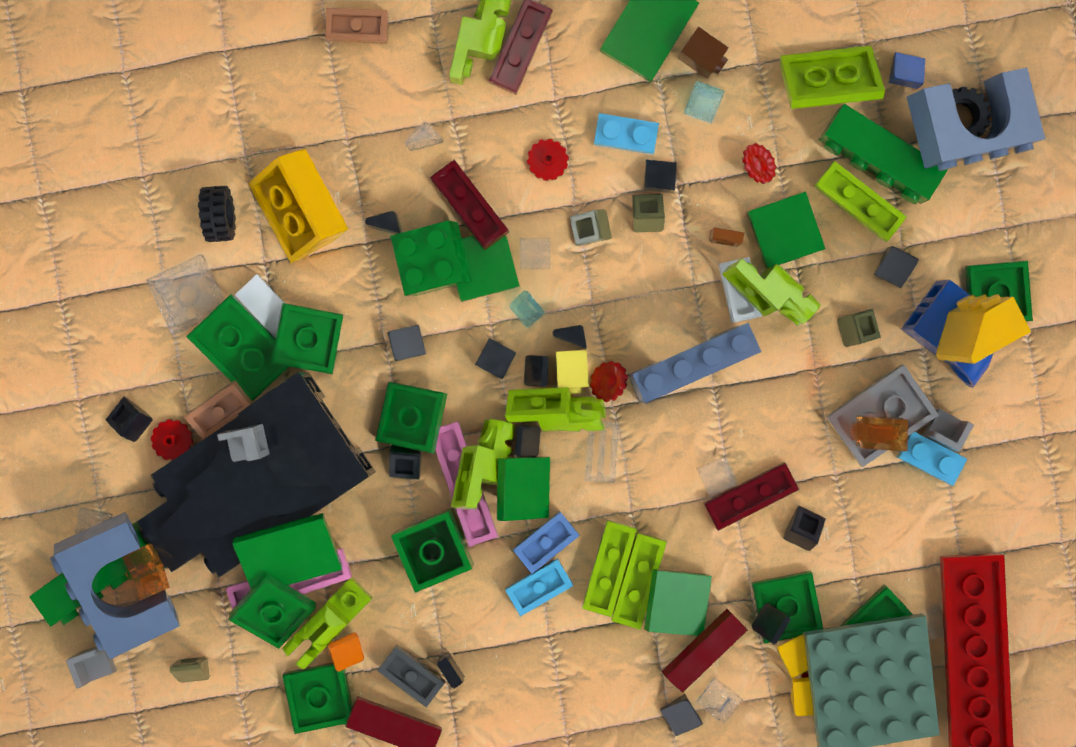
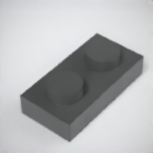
M399 645L394 647L378 669L379 673L425 707L429 705L445 683L442 677Z

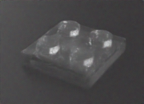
M202 254L146 279L171 335H176L201 323L225 300Z

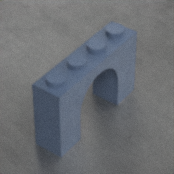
M1028 68L1002 72L983 81L987 98L990 102V109L992 110V124L985 139L974 136L963 126L957 112L950 83L924 88L907 96L924 168L937 166L938 171H944L957 167V162L962 160L964 165H970L983 161L982 156L989 155L990 160L1009 155L1008 150L1014 149L1015 154L1033 150V143L1044 140L1045 136Z
M749 323L735 326L710 337L709 340L662 361L654 362L627 375L639 402L647 403L756 355L761 350Z
M126 512L55 543L54 556L51 557V562L58 574L63 573L68 581L65 583V587L72 600L77 599L82 607L79 609V613L86 626L92 625L96 633L93 635V639L100 652L105 650L109 659L180 626L178 613L165 589L137 603L127 606H115L101 600L92 588L93 579L103 566L140 549L139 537Z

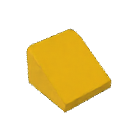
M804 634L777 647V652L792 679L808 671Z
M809 677L792 679L791 702L796 716L814 715Z

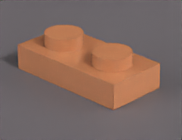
M326 8L325 39L326 41L387 44L389 13L387 10Z
M234 380L188 412L184 418L199 436L205 439L238 417V413L253 402Z

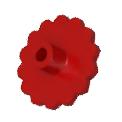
M543 139L539 140L538 144H533L532 150L528 152L529 159L527 164L530 166L529 170L531 173H535V177L538 179L542 178L544 181L549 179L556 180L558 176L564 174V170L568 167L567 161L569 156L566 154V148L562 147L558 141L554 142L552 139H547L546 141Z
M757 143L748 145L746 150L743 151L744 157L742 158L744 169L748 172V176L757 183L765 184L771 182L773 177L776 176L775 170L777 166L775 165V158L771 155L770 150L766 149L763 145H758Z
M613 361L603 362L600 367H596L591 375L589 385L592 388V394L597 399H603L604 402L615 401L618 396L623 395V390L627 388L626 381L628 380V375H626V369L619 362L614 363Z
M167 419L165 422H160L158 427L153 429V435L150 438L153 442L151 445L152 449L156 450V455L162 456L164 460H174L191 448L190 445L193 444L192 432L188 430L187 424H182L180 420L173 421L172 419Z

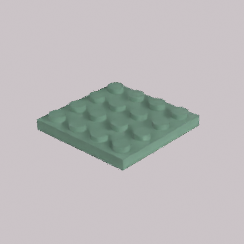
M920 613L803 632L817 747H872L940 735L925 615Z

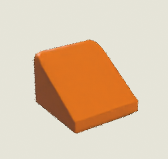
M355 632L328 645V654L337 672L364 660L359 637Z

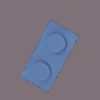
M559 511L514 547L513 551L531 574H533L580 535L562 512Z

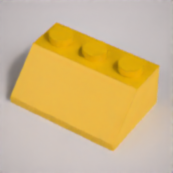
M306 149L278 156L248 183L290 263H294L332 243L349 230Z
M986 294L978 297L969 295L957 301L958 307L948 312L936 356L938 360L975 364L1027 335L1031 330L1014 297H1000L999 294L987 297Z

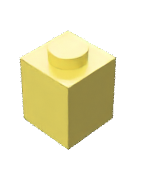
M587 350L556 352L557 388L568 387L570 394L582 393V387H589Z

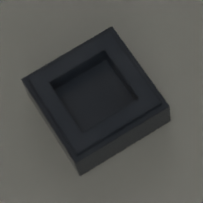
M449 651L441 655L437 666L451 688L455 689L463 683L465 676Z

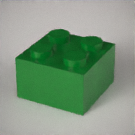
M447 220L390 236L405 296H418L472 282L458 222Z
M451 508L397 530L391 535L415 593L467 572L474 566Z

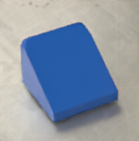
M895 52L888 83L915 89L920 88L924 83L925 58Z

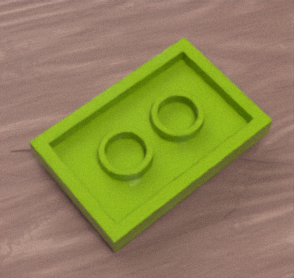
M872 46L780 56V68L791 109L884 98L885 88Z

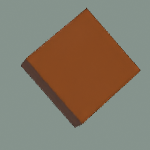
M714 227L710 230L709 241L710 243L738 247L743 243L745 232Z

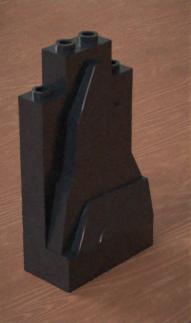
M309 372L296 373L238 413V417L151 474L154 480L152 485L160 497H165L167 501L137 522L141 527L139 532L142 538L147 543H152L158 552L156 557L165 569L168 568L173 572L203 553L206 567L211 573H216L218 577H221L240 564L232 544L233 538L310 517L376 473L360 447L355 449L322 400L325 398V395ZM263 424L270 454L252 461H247V459L236 462L232 461L227 439L218 441L217 434Z

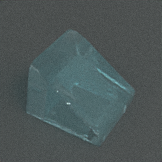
M696 81L684 114L712 124L725 91Z
M524 290L510 303V309L527 328L544 316L545 311L528 291Z

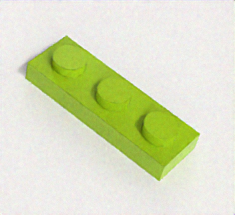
M836 161L831 163L814 185L817 190L884 242L891 239L907 218V216Z
M610 520L606 521L582 609L612 617L637 531L635 527Z
M639 532L636 533L611 621L641 630L648 606L653 569H659L667 543L666 540Z

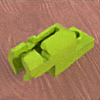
M480 0L474 14L476 19L462 17L449 74L451 83L463 85L464 78H470L473 59H469V56L493 61L498 55L506 28V22L499 17L508 16L511 0Z
M742 258L729 265L722 273L763 316H767L780 309L779 312L793 321L796 326H799L800 323L802 325L806 323L821 306L811 294L802 297L804 287L798 284L778 264L764 270L759 275L756 268Z
M568 387L508 390L505 417L508 422L538 421L543 432H580L581 429H585L588 432L604 431L605 425L602 423L601 418H606V410L603 399L572 397Z
M495 419L485 420L477 442L480 443V446L474 445L462 448L451 507L476 509L482 496L481 483L497 485L498 458H509L511 448H508L505 441L514 439L516 425Z
M351 577L282 648L284 653L289 656L304 640L309 639L312 642L311 647L296 662L298 667L305 669L373 597Z

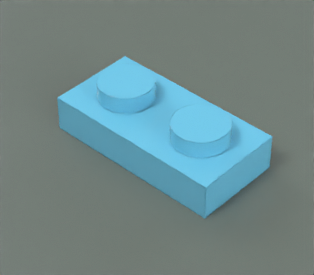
M599 113L594 145L653 155L659 123Z
M916 432L906 437L897 455V458L952 486H954L967 461V458Z
M557 558L539 568L533 574H529L505 588V591L521 617L573 586V583Z

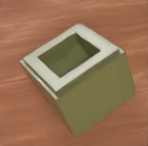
M663 194L632 195L634 232L663 231L665 223Z
M605 209L592 210L570 216L576 246L612 238Z
M873 309L837 319L845 347L881 338Z
M197 657L177 660L171 665L170 673L181 683L208 680L210 677L208 658Z

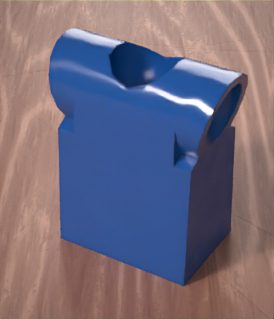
M951 280L936 281L900 330L936 355L948 312L958 307L957 301L970 294ZM993 354L975 364L943 361L949 364L960 380L967 386L974 388L988 369Z

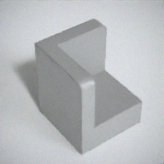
M936 409L939 416L928 423L923 436L949 450L960 452L974 424L969 421H961L941 409Z
M263 424L217 434L218 441L227 439L231 459L234 462L246 459L247 461L257 460L270 454Z
M97 646L79 652L66 660L77 689L91 681L117 671L113 658L109 659L106 651L100 652Z

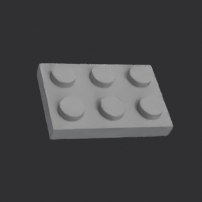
M901 364L826 417L859 465L864 467L939 416V414L905 365Z

